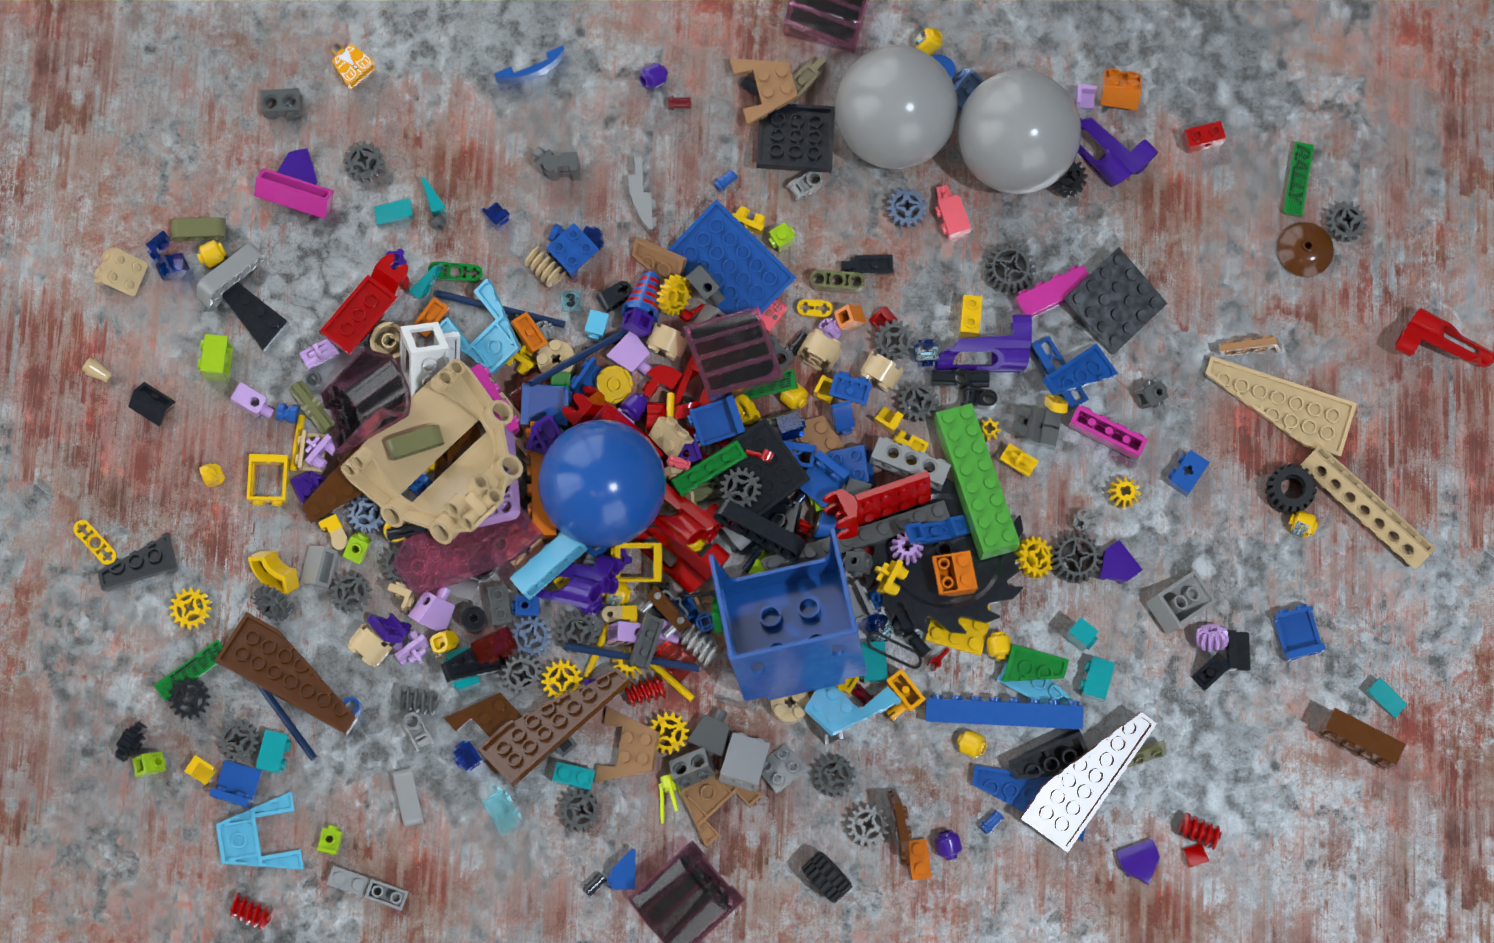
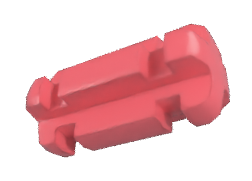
M672 455L668 457L666 462L670 467L673 466V468L681 470L685 469V471L689 470L691 465L689 460L676 456L672 457Z

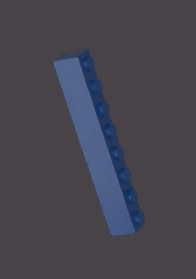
M931 694V698L927 697L926 722L1083 729L1084 706L1079 705V701H1068V704H1060V700H1048V703H1040V699H1028V702H1021V698H1009V701H1001V697H989V700H981V696H970V699H962V695H950V698H942V694Z

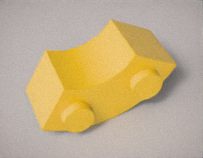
M259 551L248 557L253 573L263 585H269L271 589L275 587L276 591H282L283 594H288L299 588L296 568H290L280 560L277 551Z

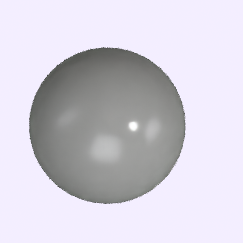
M904 45L884 46L862 55L843 75L835 98L836 122L844 141L860 158L881 168H910L931 159L949 140L958 116L956 89L946 69L939 61L926 52Z
M1011 70L988 78L973 90L963 105L959 116L957 140L965 164L981 182L1000 192L1028 194L1051 186L1071 167L1080 146L1081 121L1073 99L1055 80L1030 70Z

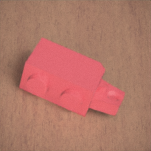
M948 185L937 187L938 201L935 212L938 218L941 217L943 235H947L948 240L969 234L971 226L961 197L952 195Z

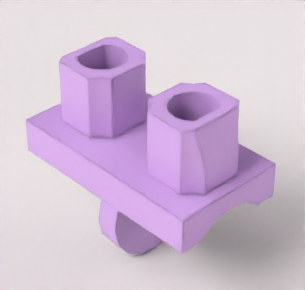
M327 338L299 353L308 370L339 355L334 344Z
M328 434L322 440L317 436L313 441L310 439L305 441L309 445L305 449V452L309 454L305 461L310 467L314 466L320 470L328 463L321 457L325 451L331 456H334L339 451L333 438Z
M414 630L408 635L411 641L409 644L404 646L401 642L393 645L394 655L402 666L407 662L412 664L416 660L420 664L424 662L421 656L426 653L425 649L430 646L425 636Z

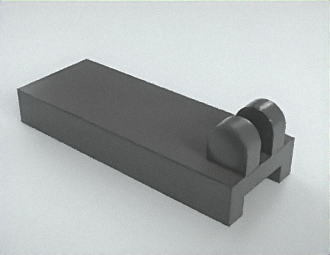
M649 613L644 615L629 660L630 665H636L639 669H649L664 620Z

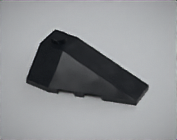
M1074 729L1009 760L1008 763L1015 780L1054 777L1087 752L1088 748L1081 731Z

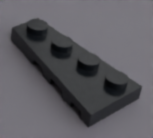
M238 282L222 295L264 352L289 323Z
M168 532L165 533L160 539L147 543V546L140 550H135L122 560L118 559L97 571L101 589L106 591L178 570L170 534Z
M498 631L441 664V668L446 682L450 683L502 671L500 666L506 665L504 659L509 660V657Z

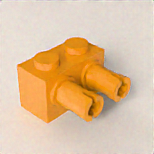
M902 668L886 680L888 682L886 687L901 699L899 705H894L886 711L893 721L906 710L912 712L926 701L925 697Z

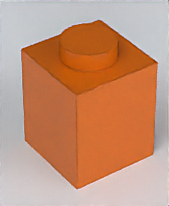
M847 304L834 312L839 329L853 331L867 323L862 307L859 305Z

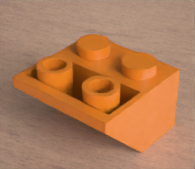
M1116 68L1105 69L1100 105L1137 111L1142 91V75L1134 71L1123 72Z
M970 551L932 556L939 595L960 596L975 593L978 587Z

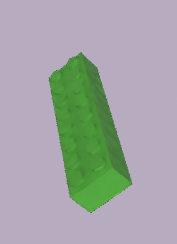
M972 403L936 412L933 423L945 459L951 465L949 470L979 559L983 560L1017 551L1020 541Z

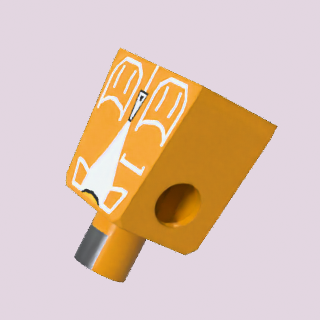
M337 43L331 48V51L336 56L332 59L333 66L349 90L376 68L373 59L353 44L344 49Z

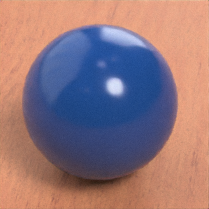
M591 420L569 428L551 444L541 463L538 476V490L547 517L561 533L573 541L587 546L611 547L621 545L638 537L656 519L664 502L666 475L661 457L656 448L641 432L618 421Z

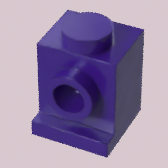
M637 307L625 312L621 329H627L640 338L651 333L654 317Z
M696 440L692 444H685L678 457L689 460L691 464L702 460ZM683 451H689L690 456L684 457Z

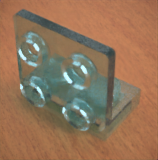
M499 787L497 789L498 793L482 803L500 835L504 836L522 825L520 820L523 817L516 806L512 808L510 803L513 800L508 791H503Z

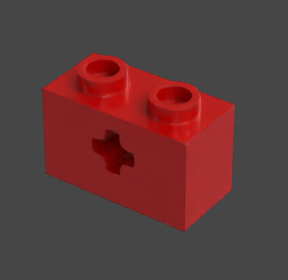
M1221 120L1186 129L1181 136L1187 154L1223 145L1226 139Z

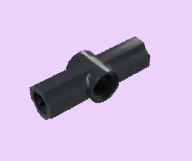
M963 368L957 370H932V387H955L956 389H962L964 386H972L976 388H989V370H966ZM957 375L964 376L965 381L958 382L955 377Z

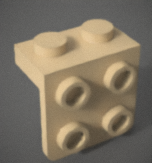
M116 247L108 248L102 254L101 266L94 273V283L99 286L107 285L131 297L135 296L148 267L147 262Z

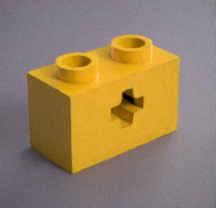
M963 295L959 337L974 338L979 336L983 296Z

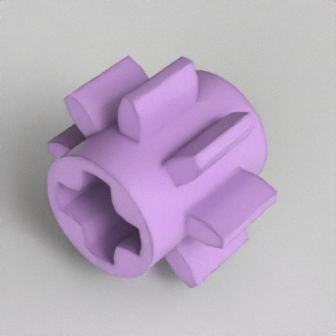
M826 318L819 324V330L824 332L825 336L830 339H838L840 337L841 330L836 319Z

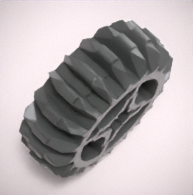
M1005 243L1004 249L1001 246H997V251L992 250V256H987L986 260L988 262L984 266L987 268L985 275H991L987 281H994L992 287L994 288L998 285L999 292L1002 291V288H1005L1006 294L1009 293L1010 289L1015 294L1017 288L1022 291L1024 290L1023 285L1028 287L1030 285L1029 281H1033L1034 277L1032 275L1036 272L1033 267L1036 264L1035 262H1030L1033 259L1032 255L1026 256L1028 249L1022 252L1021 245L1016 249L1014 243H1012L1011 248ZM1003 256H1012L1010 260H999ZM1018 259H1020L1024 264L1025 271H1023L1022 268L1018 266ZM1012 262H1014V264H1013V266H1012L1013 269H1012L1011 271H1009L1008 275H1006V274H1007V271H1008L1007 268H1009V266H1011ZM995 266L1003 272V278L999 277ZM1011 277H1021V279L1017 281H1008V279Z
M1072 532L1071 538L1068 534H1065L1064 540L1061 538L1057 540L1060 545H1053V548L1057 551H1051V554L1056 557L1052 558L1051 562L1057 563L1053 566V570L1060 569L1057 576L1059 577L1063 573L1065 575L1063 580L1066 581L1070 577V583L1072 584L1075 578H1077L1078 584L1082 583V577L1086 582L1090 580L1089 576L1094 578L1096 576L1094 571H1100L1097 565H1101L1103 562L1097 559L1102 557L1103 553H1096L1101 547L1099 545L1093 546L1096 542L1095 539L1091 542L1088 541L1090 535H1087L1085 539L1082 538V532L1079 533L1078 537H1076L1075 532ZM1072 544L1071 554L1061 557L1063 548ZM1078 544L1085 546L1089 552L1081 551ZM1075 553L1081 557L1078 562L1072 558ZM1092 559L1090 568L1082 572V562ZM1063 562L1071 564L1076 572L1067 569Z

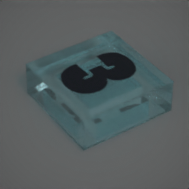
M561 291L562 311H581L580 291Z

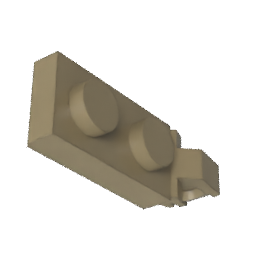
M822 56L815 62H807L793 76L798 99L823 74L824 71L821 69L827 63Z

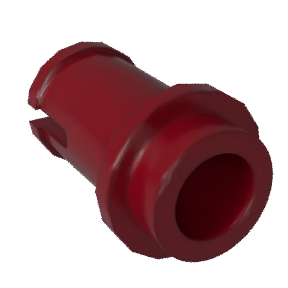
M668 97V109H672V111L674 109H691V97Z
M858 684L857 688H854L851 693L863 703L864 707L874 698V695L871 696L861 684Z

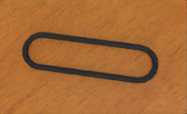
M873 631L868 634L867 645L872 650L912 669H918L921 666L922 657L918 651L879 632ZM876 634L916 653L919 656V664L912 666L874 648L870 644V636Z

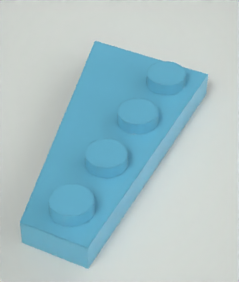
M1007 661L996 680L1028 699H1040V703H1048V700H1060V704H1068V701H1074L1050 679L1002 682Z

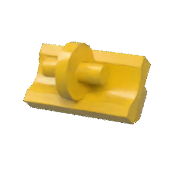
M740 206L736 213L732 214L748 230L760 235L763 234L765 216L756 213L753 221L747 219L750 210L743 206Z
M519 343L520 351L506 365L512 366L515 359L521 362L517 371L522 375H527L532 368H536L537 361L529 357H532L533 354L529 352L525 344Z
M1010 443L999 459L1028 478L1039 462Z
M892 560L890 564L884 562L882 567H875L874 571L878 574L876 580L880 582L876 590L878 593H887L892 596L898 594L900 586L895 584L894 580L896 577L904 580L909 572L902 566L903 562L901 560Z

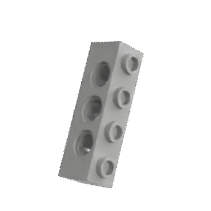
M886 437L878 438L869 462L872 465L905 478L924 472V467H931L933 472H928L931 488L938 491L942 490L951 466L943 459L932 458L925 452L914 451L908 445L896 444L892 439ZM895 453L897 458H891L888 454ZM906 460H913L915 465L907 464Z

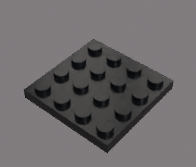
M787 104L779 110L776 109L767 114V117L760 118L756 168L832 173L835 106Z
M1116 247L1064 297V300L1111 354H1115L1168 304L1120 247Z
M763 418L731 443L737 440L744 452L748 449L762 454L767 449L774 454L772 460L765 462L756 456L746 454V459L714 477L719 486L724 488L720 482L726 481L724 474L730 476L731 469L734 473L737 472V467H740L742 472L745 468H748L749 474L754 471L755 475L753 478L759 477L760 480L757 484L762 485V488L758 489L761 492V496L756 495L758 502L752 501V507L750 508L746 504L745 508L760 516L811 480L766 418ZM738 476L741 480H749L746 476ZM731 480L730 483H729L728 491H729V489L732 488V485H733V481H732V480ZM739 484L736 491L744 492L743 488L745 486ZM754 486L749 490V497L753 493ZM733 497L734 500L743 501L742 497Z

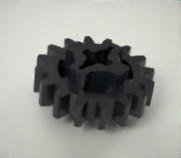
M1074 160L1068 171L1057 182L1049 186L1054 187L1053 193L1058 191L1059 197L1065 194L1066 198H1068L1070 193L1075 197L1077 191L1082 192V186H1086L1087 182L1085 179H1087L1088 175L1083 174L1086 171V167H1080L1081 161L1075 163ZM1076 173L1079 175V182L1076 178Z
M187 677L185 683L180 679L179 686L173 684L175 690L169 691L173 696L168 701L173 702L170 709L176 708L175 715L182 713V719L188 715L189 720H192L193 715L197 718L200 717V711L206 713L204 707L210 706L206 701L211 696L206 695L209 688L203 689L204 682L197 684V678L191 682L190 677ZM188 685L195 686L199 690L195 692L190 691ZM181 689V698L177 700V694ZM187 693H189V695H194L195 697L192 699V704L190 702H185V699L187 698ZM203 697L202 704L198 708V699ZM188 706L192 712H186L180 707Z
M138 721L134 723L133 727L131 726L123 731L116 743L118 749L115 752V757L125 762L129 757L139 752L146 740L144 734L147 732V726Z

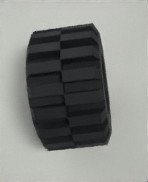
M1290 463L1288 466L1285 464L1275 470L1266 483L1267 488L1265 489V494H1268L1266 497L1267 501L1271 500L1272 502L1270 506L1272 508L1274 506L1277 507V512L1284 511L1286 515L1289 513L1296 514L1298 511L1305 510L1315 499L1314 495L1317 493V489H1315L1317 482L1312 480L1314 478L1313 474L1309 475L1307 473L1309 469L1305 468L1303 470L1301 469L1302 465L1294 466V463ZM1282 481H1295L1301 489L1300 497L1291 499L1285 496L1281 489Z
M818 851L801 867L811 883L832 903L836 904L853 887L846 875L821 851Z

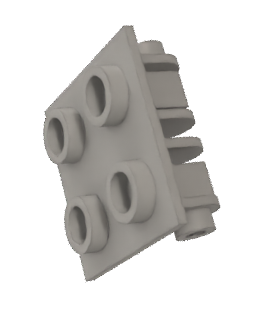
M785 743L766 758L761 775L771 786L772 790L778 794L786 786H790L792 782H795V779L800 775H804V772L808 769Z

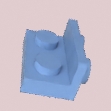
M971 68L960 70L955 76L956 80L953 82L957 93L959 110H962L963 105L973 90L984 82Z

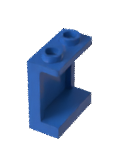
M523 383L520 424L528 425L530 421H539L552 414L557 424L567 426L568 420L564 416L562 408L563 406H568V402L572 403V391H569V386L537 384L531 387L529 383Z
M733 395L695 409H690V414L687 415L690 426L694 425L696 433H693L697 444H701V447L745 432Z
M1307 604L1298 605L1295 607L1296 610L1289 611L1288 608L1277 611V614L1272 617L1285 662L1323 653L1326 650L1325 644L1321 643L1312 613L1313 605L1308 607Z

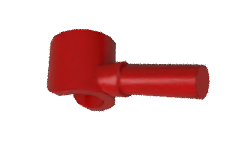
M701 304L691 312L684 309L680 318L687 323L690 322L694 315L702 310L705 304Z
M748 449L745 452L765 462H770L774 456L767 449L762 454Z
M946 648L940 655L933 657L927 662V666L933 663L935 668L932 671H936L942 665L941 661L950 649Z

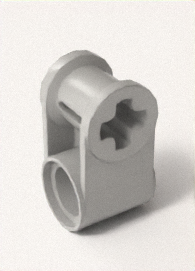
M808 172L788 183L787 188L791 189L796 197L795 201L800 202L821 189L823 175L821 172ZM815 177L819 179V182L813 184L810 182V179Z
M408 713L404 717V726L417 752L421 747L429 743H435L428 728L425 727L418 714ZM411 717L418 719V724L415 727L408 726V720Z

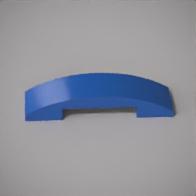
M564 46L546 52L547 60L514 73L512 67L494 73L496 83H523L546 74L564 58Z
M964 515L949 517L943 521L924 524L917 522L904 525L909 542L913 545L941 542L970 533Z

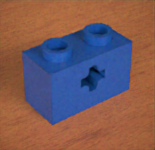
M1192 450L1187 454H1182L1178 460L1180 466L1177 470L1173 468L1167 477L1170 479L1167 485L1186 497L1210 463ZM1186 469L1190 470L1187 476L1184 475Z

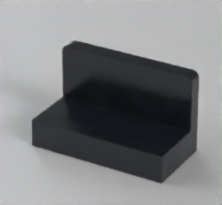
M144 382L134 390L129 408L157 426H160L166 413L174 408L176 401Z
M1228 630L1229 642L1226 647V660L1232 666L1227 671H1250L1249 633Z

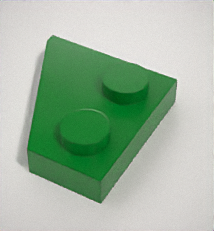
M713 597L712 619L714 631L716 634H723L724 628L718 599Z

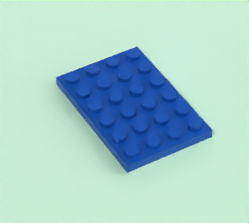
M717 199L668 249L687 258L684 270L686 276L703 263L721 284L722 287L719 291L726 298L716 306L727 317L728 314L732 315L731 321L735 323L737 312H741L739 326L741 330L745 317L749 318L747 331L759 316L797 279ZM706 283L705 288L708 291L712 290L710 283Z

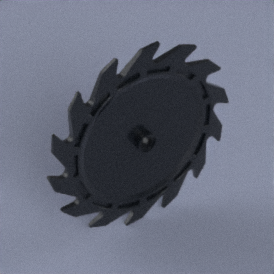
M946 478L941 491L931 488L930 501L909 507L906 510L891 513L888 516L880 517V519L884 520L942 500L946 504L950 517L964 515L954 483ZM1018 515L1014 521V526L1018 538H1020L1023 526L1021 516ZM971 532L967 535L941 542L921 544L923 546V550L920 551L922 556L921 558L916 557V563L910 560L909 565H906L905 560L902 561V566L909 572L904 580L895 578L894 583L900 586L898 594L892 596L882 593V605L889 615L893 617L895 605L902 604L913 627L926 634L928 633L925 622L926 618L933 619L949 633L966 634V630L958 622L960 618L981 623H988L999 619L1000 615L989 611L988 605L1013 600L1023 589L1022 586L1011 587L1007 583L1009 579L1022 570L1018 568L1021 565L1020 562H1015L1019 557L1014 552L980 560ZM897 537L861 548L871 547L874 549L870 575L864 574L867 588L870 587L878 576L874 571L876 566L882 567L884 562L890 564L892 560L897 561L899 557L893 558L894 552L890 551V547L894 546L892 540L897 539ZM904 546L905 551L910 550L908 549L909 546ZM945 548L949 554L964 551L971 552L978 587L975 593L960 596L939 595L932 556L943 555L939 549Z

